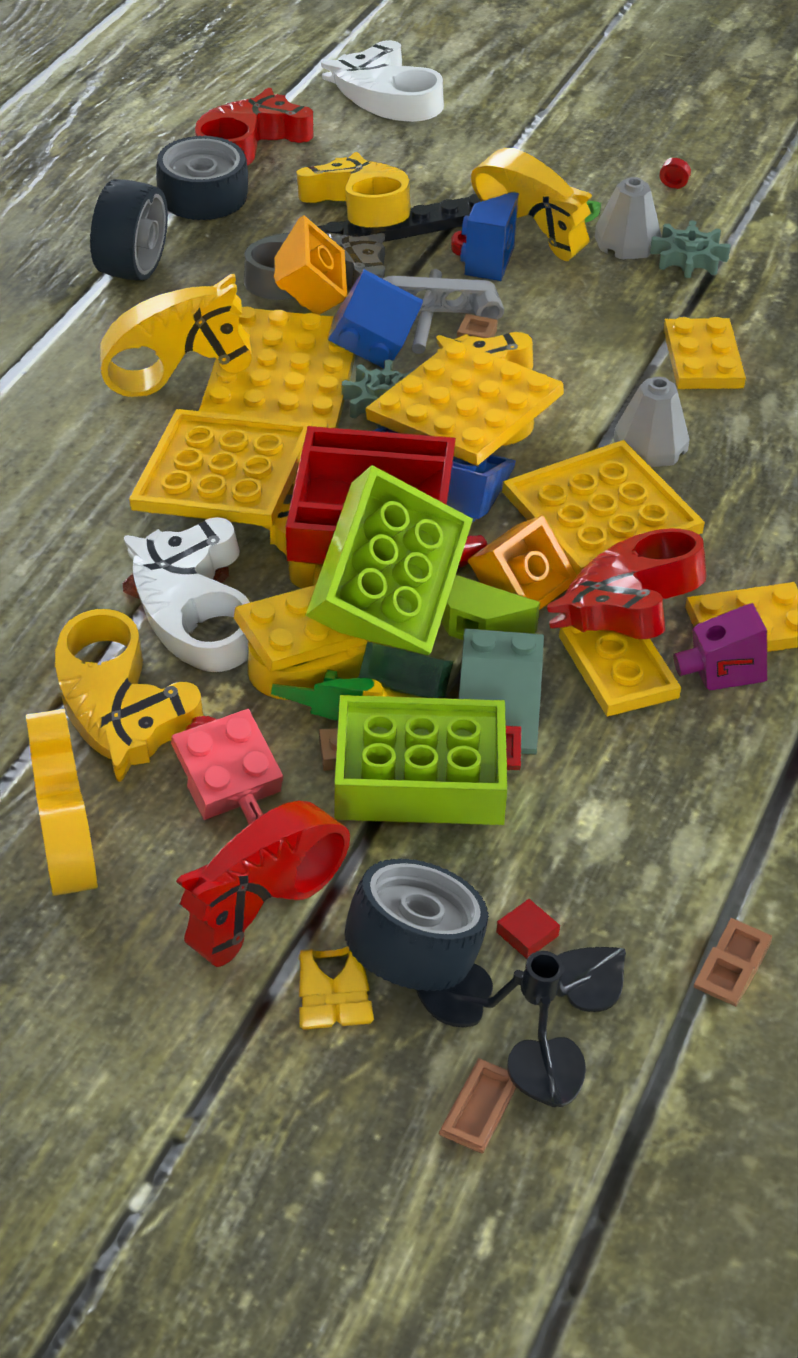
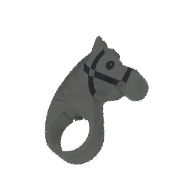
M289 233L265 237L246 248L244 285L252 294L271 300L294 298L285 290H281L274 279V257ZM325 233L345 250L347 288L351 289L363 269L382 279L384 278L385 246L382 244L385 240L384 233L360 237Z

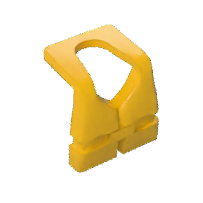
M349 947L328 951L301 950L298 956V960H300L299 997H302V1007H299V1027L303 1030L331 1028L336 1021L342 1026L371 1024L374 1016L372 1001L368 1000L367 991H370L365 967L352 955ZM348 956L344 967L333 979L326 975L314 960Z

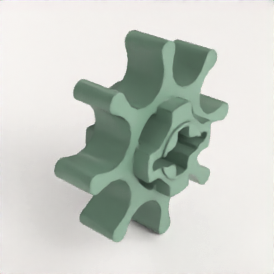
M691 220L686 230H677L670 224H664L662 238L652 237L650 253L660 254V269L665 270L672 265L680 266L682 271H684V277L691 278L694 268H703L711 275H716L719 261H728L731 245L719 244L720 229L703 233L696 227V221Z
M390 359L384 361V369L382 371L379 369L369 371L362 364L356 365V382L342 381L343 400L351 399L350 417L357 418L360 414L366 413L365 408L414 371L415 368L405 374H401L397 370L392 371L393 361Z

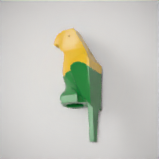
M328 669L324 682L315 684L314 688L273 684L271 690L272 695L310 706V714L336 721L339 718L340 695L424 698L412 692L405 694L383 687L380 682L374 679H342L338 677L337 671Z

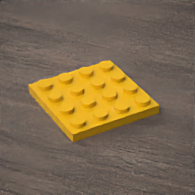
M452 340L365 408L367 420L398 433L456 438L454 457L478 466L564 394V387L562 381L504 360L488 352L478 350L462 342Z
M176 409L129 498L131 510L202 519L219 517L230 522L273 527L298 471L307 426H313V424Z
M624 440L503 481L502 493L527 521L542 515L544 516L576 575L599 554L618 542L635 535L669 528L690 530L697 534H702L705 522Z

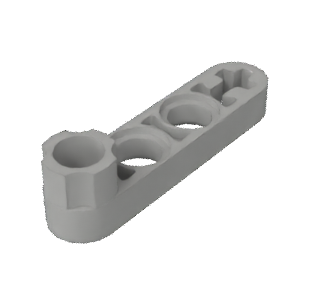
M387 276L383 278L414 296L419 291L430 290V295L422 299L423 303L419 311L474 313L476 316L496 320L502 318L504 314V307L495 284L490 281L410 276ZM451 292H462L460 297L455 300L446 299L447 295Z

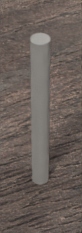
M433 269L430 271L429 278H442V272L438 269ZM430 290L425 291L424 298L430 295ZM420 312L412 345V351L416 354H422L425 351L434 312Z

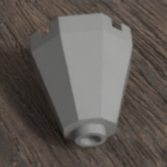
M629 177L616 186L595 226L594 237L600 251L608 254V249L615 251V257L619 259L647 258L651 255L652 237H662L648 183L638 177Z
M664 377L648 378L639 386L614 430V441L624 440L650 467L674 465L679 460V455L681 453L684 455L688 451L690 441L676 386Z

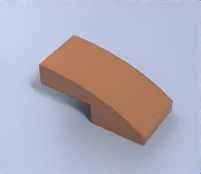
M730 918L716 948L713 947L694 983V988L736 1007L771 945L772 935Z

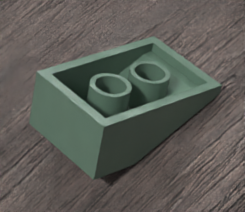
M465 629L459 699L505 700L506 726H521V753L536 755L544 635Z

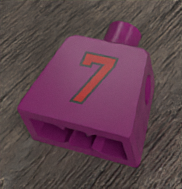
M754 604L744 605L695 625L693 628V648L673 654L678 675L683 676L698 672L705 687L709 690L767 681V629Z

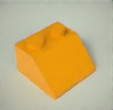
M303 215L297 220L274 257V279L277 286L293 296L302 307H306L312 313L320 315L343 302L347 296L345 250Z
M543 515L515 525L468 559L480 583L539 601V610L566 591L577 576Z

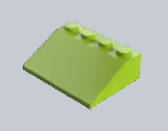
M371 465L351 483L305 616L342 634L423 655L431 654L473 519Z
M340 695L334 819L504 825L507 801L505 700Z

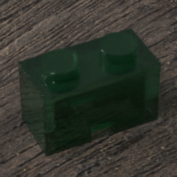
M367 641L359 678L374 679L385 688L403 691L404 693L424 698H445L454 661Z

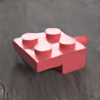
M249 708L172 735L171 745L188 777L187 787L203 820L241 807L250 825L264 814L257 800L281 792L283 774Z

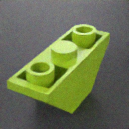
M455 575L441 623L449 636L464 640L465 629L535 634L538 628L540 602Z

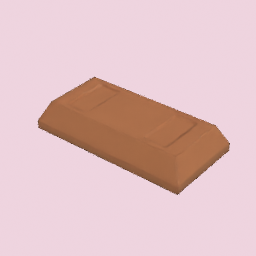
M478 1058L445 1119L439 1135L476 1152L484 1153L517 1089L509 1077L508 1070Z

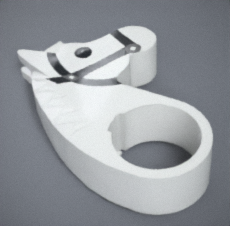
M381 41L363 52L343 54L337 60L321 61V66L331 71L323 73L322 79L335 83L347 98L366 111L380 117L398 121H423L437 116L444 108L443 79L440 73L424 67L402 66L401 44L396 41Z
M215 517L181 532H161L157 529L145 539L129 535L124 536L129 556L134 560L133 576L142 606L152 629L165 647L181 661L208 672L231 670L247 661L248 639L241 628L231 636L215 642L199 641L189 635L198 626L196 623H202L218 616L234 617L236 606L250 603L247 597L240 591L213 580L216 569L232 564L239 556L240 550L232 523L227 519Z

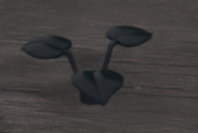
M587 947L566 951L559 955L548 951L534 952L528 957L524 971L516 970L513 978L493 997H491L493 992L491 977L485 969L475 963L464 980L454 987L436 991H416L424 1007L438 1021L453 1027H471L480 1022L483 1015V1007H495L514 988L520 985L521 992L526 1000L531 1004L540 1006L538 1041L523 1040L513 1047L507 1062L509 1077L513 1084L525 1095L551 1107H564L575 1100L580 1093L585 1079L586 1064L580 1048L573 1040L565 1037L547 1040L550 1002L554 1000L556 995L558 997L567 995L569 1002L575 1008L582 1011L600 1012L611 1008L617 1003L623 989L626 951L624 948Z

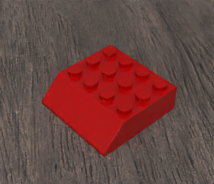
M307 426L285 527L287 561L324 563L351 483L371 465L447 505L456 438Z

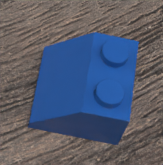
M511 192L475 203L470 216L465 215L462 224V235L467 236L466 243L462 245L460 261L465 262L464 275L502 281L515 247L519 193Z
M363 269L333 317L328 340L384 369V361L387 359L393 361L403 347L423 300Z

